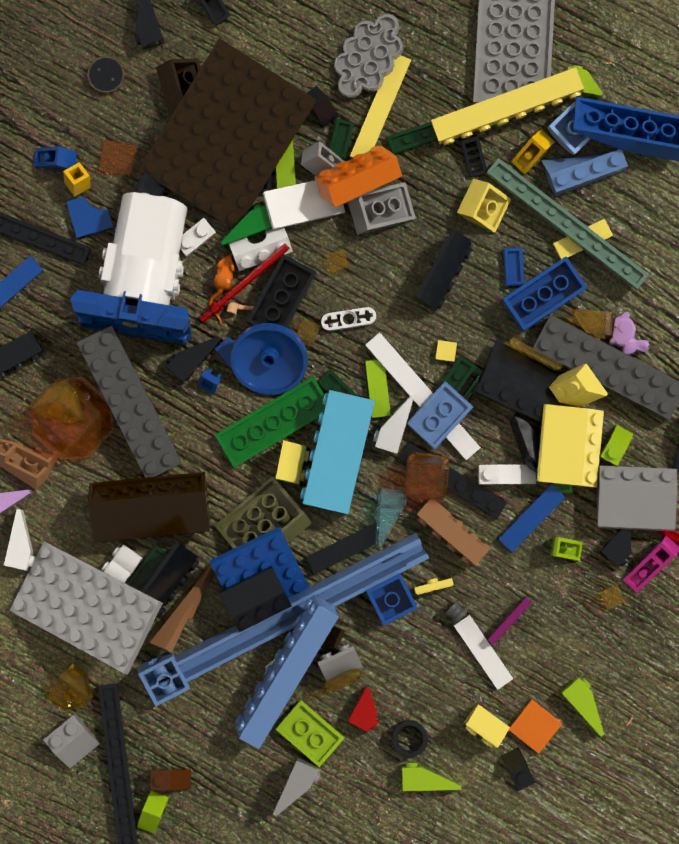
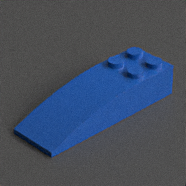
M576 96L573 122L574 132L625 151L679 162V116Z

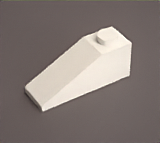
M410 395L381 426L380 431L376 430L373 441L376 442L375 447L394 453L398 452L414 396Z
M478 465V485L536 484V473L530 470L527 465Z
M17 509L4 566L29 571V568L34 564L35 556H32L33 548L24 511Z

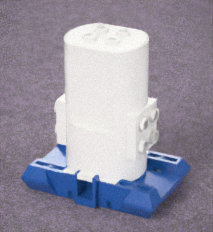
M131 192L122 196L113 243H108V247L104 248L102 256L104 267L101 266L99 270V278H101V283L104 286V293L77 290L70 299L80 327L100 330L112 324L116 333L124 334L125 336L142 339L148 338L186 345L193 338L187 308L169 305L170 300H175V295L179 296V277L183 276L184 271L183 261H180L179 256L187 214V207L172 198L147 193Z

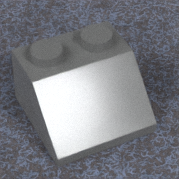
M77 714L71 716L43 739L52 752L69 768L100 744Z

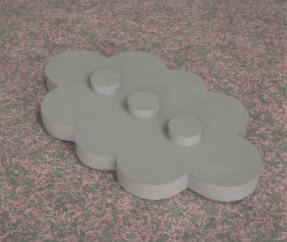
M383 14L377 18L375 23L371 21L358 23L354 29V36L344 42V53L338 55L334 62V68L341 77L338 82V89L344 97L355 98L359 96L363 89L369 92L379 90L383 85L384 76L394 70V59L402 54L403 43L397 36L399 22L393 15Z

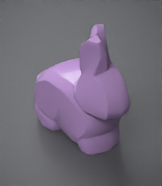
M623 312L620 317L615 318L609 345L622 348V352L627 355H631L637 350L647 352L649 349L648 341L635 339L636 328L634 322L630 319L629 312Z

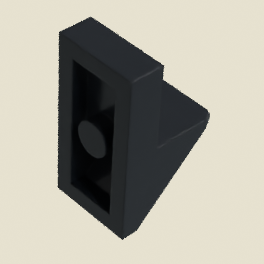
M519 747L501 755L518 791L535 784Z

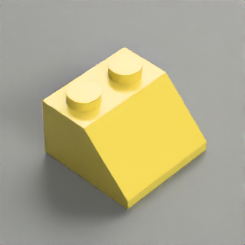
M473 179L457 213L468 221L495 233L511 198L490 183Z
M587 363L559 375L549 386L560 403L575 407L584 406L608 395Z
M283 440L276 480L298 485L300 481H304L306 470H303V464L308 462L310 451H306L307 446Z

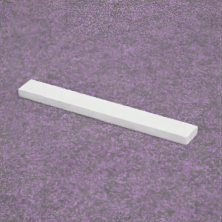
M380 332L365 345L409 396H414L413 401L419 408L433 395L432 391ZM460 423L446 437L465 460L481 448Z

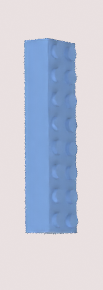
M315 595L306 602L304 606L305 611L302 616L299 615L295 620L293 631L286 635L284 646L282 649L279 648L274 656L275 661L267 667L264 673L266 676L262 682H258L255 687L254 696L247 700L245 711L243 714H239L235 721L239 739L260 749L339 618L334 605Z

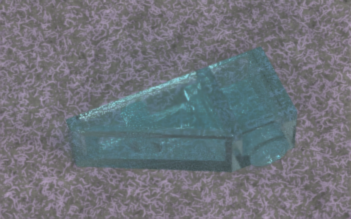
M385 488L378 490L375 548L383 546L403 507L406 506L407 497L404 495V490Z

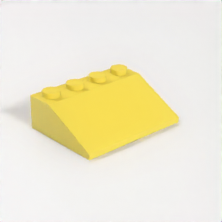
M544 404L537 481L597 488L604 411Z

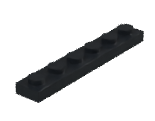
M410 442L399 458L498 519L507 504L501 498Z

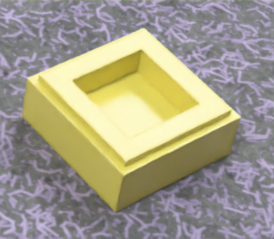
M438 340L435 360L454 362L457 343Z

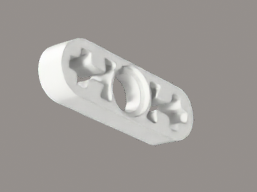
M370 307L327 313L322 317L321 325L326 331L367 326L375 322L376 312ZM366 311H369V314H373V317H370V321L362 318L360 319L361 323H357L356 312H359V316L365 315ZM346 314L353 315L354 322L352 324L344 323L343 317ZM337 315H341L340 322L342 326H338V322L333 323L332 327L324 324L328 317H331L332 320H338Z

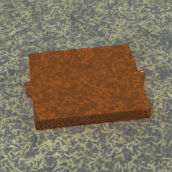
M104 140L103 150L100 153L99 171L132 177L133 166L136 163L137 145Z

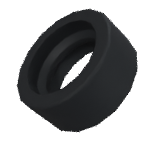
M405 720L394 727L391 734V742L398 754L413 758L425 750L428 744V735L420 723L414 720ZM413 727L420 733L421 742L416 749L406 750L399 745L398 735L404 728Z

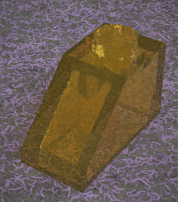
M571 309V314L586 333L593 334L594 338L605 339V335H612L614 312Z

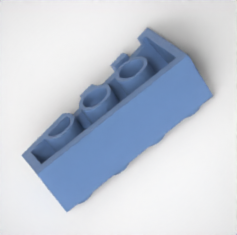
M622 149L606 154L541 160L554 196L620 173L628 167Z

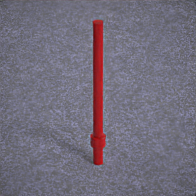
M284 243L221 299L209 305L210 308L199 317L201 321L206 322L211 316L218 314L226 303L290 249L288 245Z

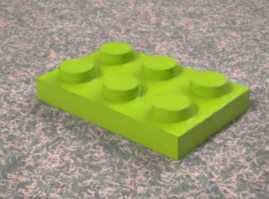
M302 700L297 703L276 728L282 736L319 768L345 738Z

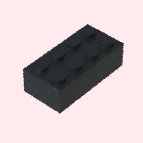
M283 254L249 315L247 324L254 326L262 323H273L289 328L313 284L317 272Z

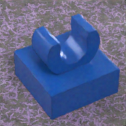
M210 368L208 371L204 370L197 386L214 395L220 384L221 374L219 373L215 377L211 374L213 369Z

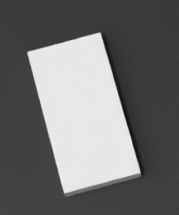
M315 180L262 193L272 230L345 213L343 204L333 207L320 196Z

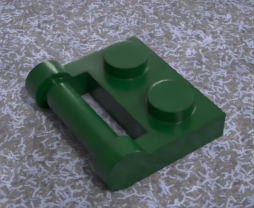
M460 355L439 387L446 381L454 390L459 392L468 377L474 372L477 376L462 396L470 403L469 399L474 394L472 391L482 370Z

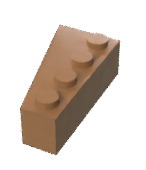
M432 497L416 514L419 517L417 521L424 527L428 525L433 530L431 533L438 540L443 538L447 542L446 547L453 553L457 551L461 554L462 557L460 559L468 566L470 564L476 566L491 549L487 544L484 545L477 535L470 530L468 531L463 523L454 518L448 510Z

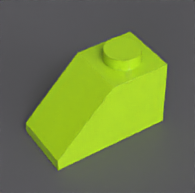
M578 65L568 67L567 70L577 68L584 88L581 97L600 100L602 91L589 72Z
M616 425L600 453V459L611 466H618L629 446L633 433Z

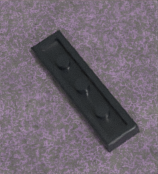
M375 523L307 556L306 559L313 573L316 574L383 539Z

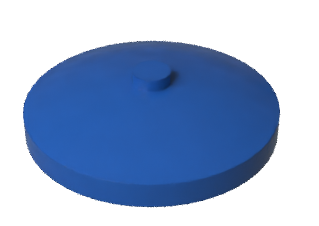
M262 323L245 329L236 338L232 347L230 361L235 376L245 387L257 393L275 395L285 393L300 383L307 369L308 354L303 341L292 330L278 324Z

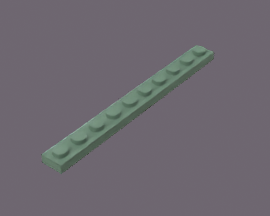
M498 158L487 171L486 175L636 291L649 276L646 271Z

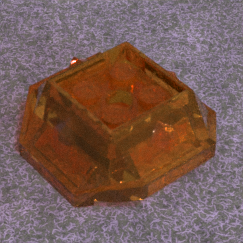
M84 377L56 379L31 408L32 435L60 460L90 458L115 430L113 413L103 394ZM70 413H75L76 420L73 423L67 422V416Z

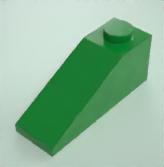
M259 204L254 206V210H251L221 241L222 247H228L230 243L246 237L247 239L266 233L265 230L271 229L272 226L266 205Z

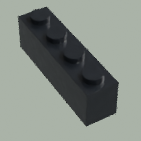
M29 331L0 347V380L7 377V373L11 370L18 371L25 367L24 363L30 360L35 362L42 357L41 354L45 353L33 331Z

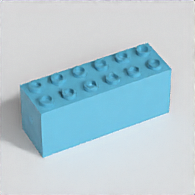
M329 390V394L325 393L322 403L326 405L325 411L320 412L318 420L321 428L320 431L316 430L313 441L317 445L315 450H311L309 461H312V466L307 468L305 480H308L307 487L302 488L300 499H304L303 504L344 514L349 513L375 400Z

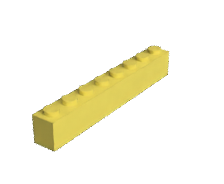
M575 67L432 119L431 122L439 145L444 144L445 146L454 143L456 138L462 137V139L471 137L472 133L478 130L485 132L491 129L490 126L504 125L511 118L521 119L527 116L526 113L540 112L545 109L544 106L550 104L552 106L559 105L566 98L570 97V100L576 99V96H581L584 88Z

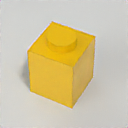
M80 162L63 171L64 183L74 197L91 188L90 175Z

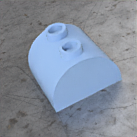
M575 101L548 126V130L554 139L571 154H576L590 140V138L573 131Z

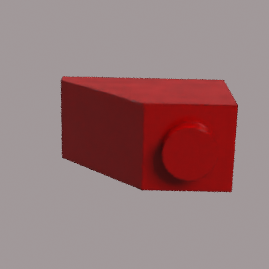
M366 686L348 722L369 732L370 729H375L379 720L376 719L378 715L370 688Z

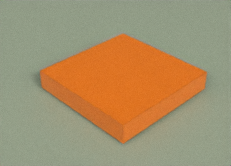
M531 699L512 723L509 731L539 754L563 723Z

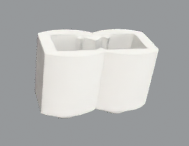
M123 544L122 547L118 546L112 554L114 556L113 560L110 563L107 561L101 571L126 583L143 558Z

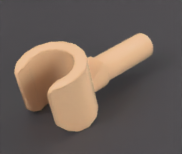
M231 302L228 304L226 311L236 315L238 309L253 310L254 306L239 305Z

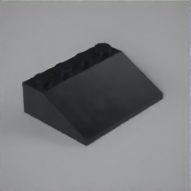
M496 340L472 392L515 413L518 412L521 416L538 424H542L544 404L554 405L556 399L549 386L559 375L565 372Z
M178 542L175 543L141 591L163 603L156 616L158 618L165 612L164 605L167 601L171 603L177 595L175 592L179 585L182 587L189 578L186 576L189 570L194 571L199 564L197 560L199 556Z

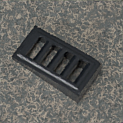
M474 135L465 139H459L469 178L487 173L479 136ZM476 142L475 146L467 148L465 144ZM478 150V153L467 154L469 151ZM480 158L479 161L469 162L470 159ZM482 165V168L471 170L473 166Z

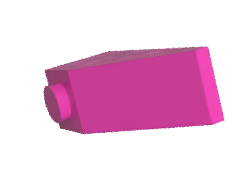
M666 535L623 580L638 593L677 555L679 547Z

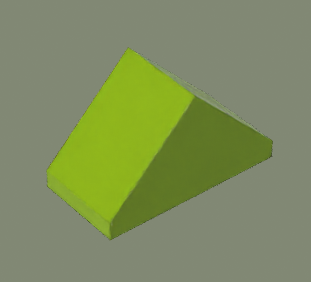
M553 537L550 556L580 561L583 542Z
M151 790L137 827L155 834L169 797Z

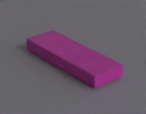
M524 597L487 640L492 645L495 644L528 608L532 601Z

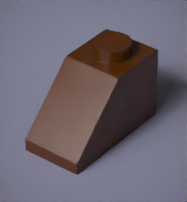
M151 769L150 790L191 789V769Z

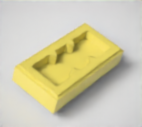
M434 578L426 580V585L414 587L415 594L419 595L451 587L454 584L452 578L442 581Z

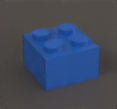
M401 573L366 591L383 626L418 608Z

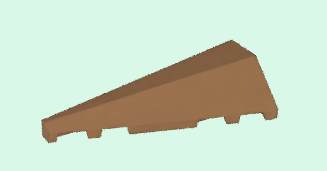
M0 439V467L35 490L47 480L58 458V452L53 451L52 454L42 452V449L38 447L35 450L23 447V444Z
M208 565L148 634L144 643L170 653L173 652L187 620H192L214 573L211 565Z

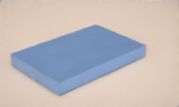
M445 381L406 424L435 450L469 413L473 406Z

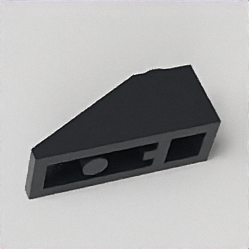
M140 0L136 22L138 34L134 36L137 45H142L143 50L165 43L151 0Z
M218 336L178 352L177 355L173 354L166 363L168 365L166 368L185 384L222 342V339Z
M517 412L509 419L523 460L526 462L527 467L537 474L541 436Z

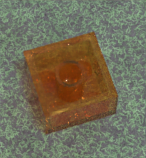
M412 452L407 459L405 496L443 501L447 494L450 457Z

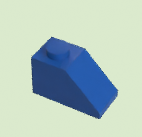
M59 146L36 148L33 167L64 171L76 164L77 151Z

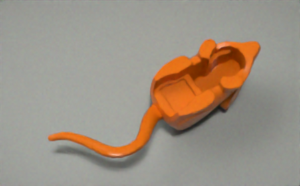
M231 254L220 260L216 266L218 269L214 278V286L218 291L210 298L209 305L224 290H229L233 284V275L236 269ZM214 314L219 319L220 325H222V320L218 314Z

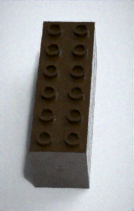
M205 472L89 483L87 503L94 542L106 543L115 540L126 541L136 538L146 539L147 537L181 536L189 533L202 534L210 532V507Z

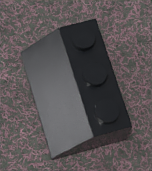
M272 566L220 591V595L239 632L292 606Z

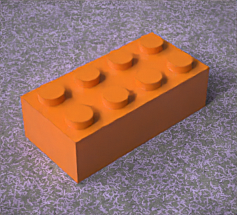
M375 146L364 154L355 155L353 159L347 162L338 163L334 168L322 170L314 178L320 196L333 207H337L402 177L396 155L383 146Z

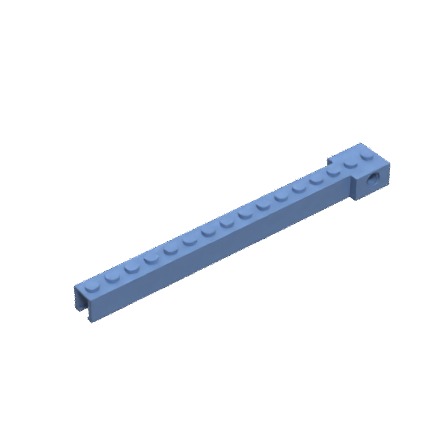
M414 533L289 597L292 606L242 632H239L236 625L176 656L173 652H165L138 666V675L155 706H158L190 690L189 681L294 628L295 620L299 615L302 616L305 611L304 606L308 599H312L314 595L335 607L429 559L421 545L420 538Z

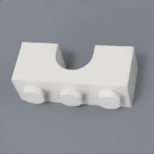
M285 228L265 230L266 238L257 244L250 243L247 237L230 243L229 245L238 270L241 271L261 264L284 243L290 248L284 255L293 252Z

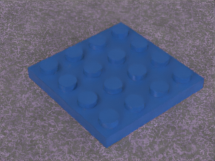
M280 527L209 560L223 589L270 566L273 567L288 598L309 588Z

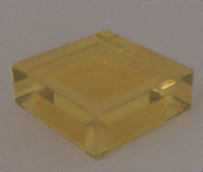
M344 249L325 255L331 274L349 268Z
M303 319L297 335L300 339L314 344L321 325Z
M617 584L599 592L607 610L625 602Z

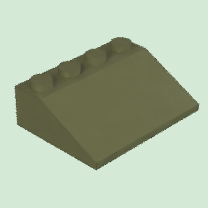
M272 476L214 526L234 549L280 527L287 543H289L308 527L312 521Z

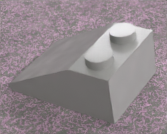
M406 182L377 188L348 201L357 235L416 219Z
M297 758L274 809V816L279 815L308 791L312 784H317L320 777L318 766Z

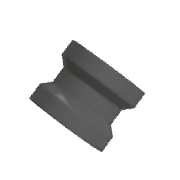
M456 600L444 615L450 617L452 622L457 624L468 610L462 608Z

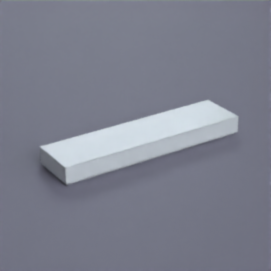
M470 615L454 625L497 690L513 680V677Z

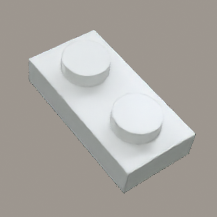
M205 218L182 235L180 249L186 257L216 234Z

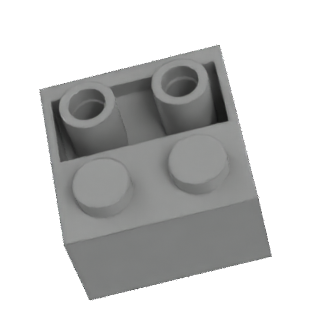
M347 643L338 647L339 652L334 654L327 652L320 656L321 660L318 661V665L326 681L343 672L363 667L353 645L349 647Z

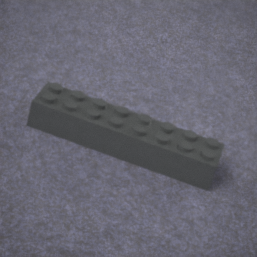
M552 315L548 317L531 349L532 352L568 371L587 363L605 390L665 421L671 419L679 403V381Z
M110 324L78 340L77 345L144 476L155 477L181 464V459L113 325Z

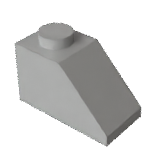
M319 141L303 150L301 165L312 174L318 175L322 170L334 168L344 160Z

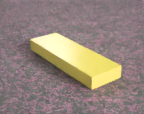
M605 219L588 226L604 240L613 236ZM568 237L553 243L560 260L583 251L581 247Z

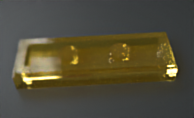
M513 337L509 338L507 346L554 371L561 370L563 366L562 363Z

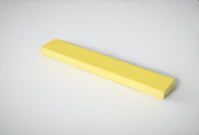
M401 55L394 59V70L384 76L383 85L376 93L350 158L357 154H364L370 151L372 147H375L411 63V59Z

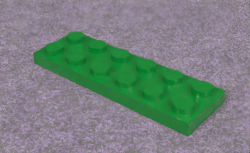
M313 376L215 434V437L233 467L236 468L318 419L320 412H324L326 405L322 404L324 393Z

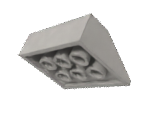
M599 466L597 528L675 531L677 469Z

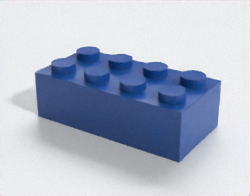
M564 257L504 297L501 303L523 333L586 291L588 287L569 259Z

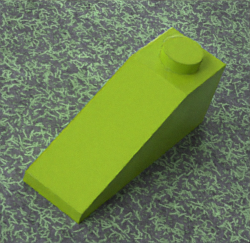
M576 677L560 693L595 732L602 737L604 732L593 693L589 689L591 685L585 678L580 679Z
M408 762L406 766H402L403 791L461 790L459 783L423 766H417V762Z

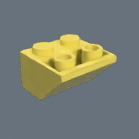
M478 703L464 721L467 725L466 730L474 736L477 734L481 735L482 742L490 748L493 745L498 748L510 728Z

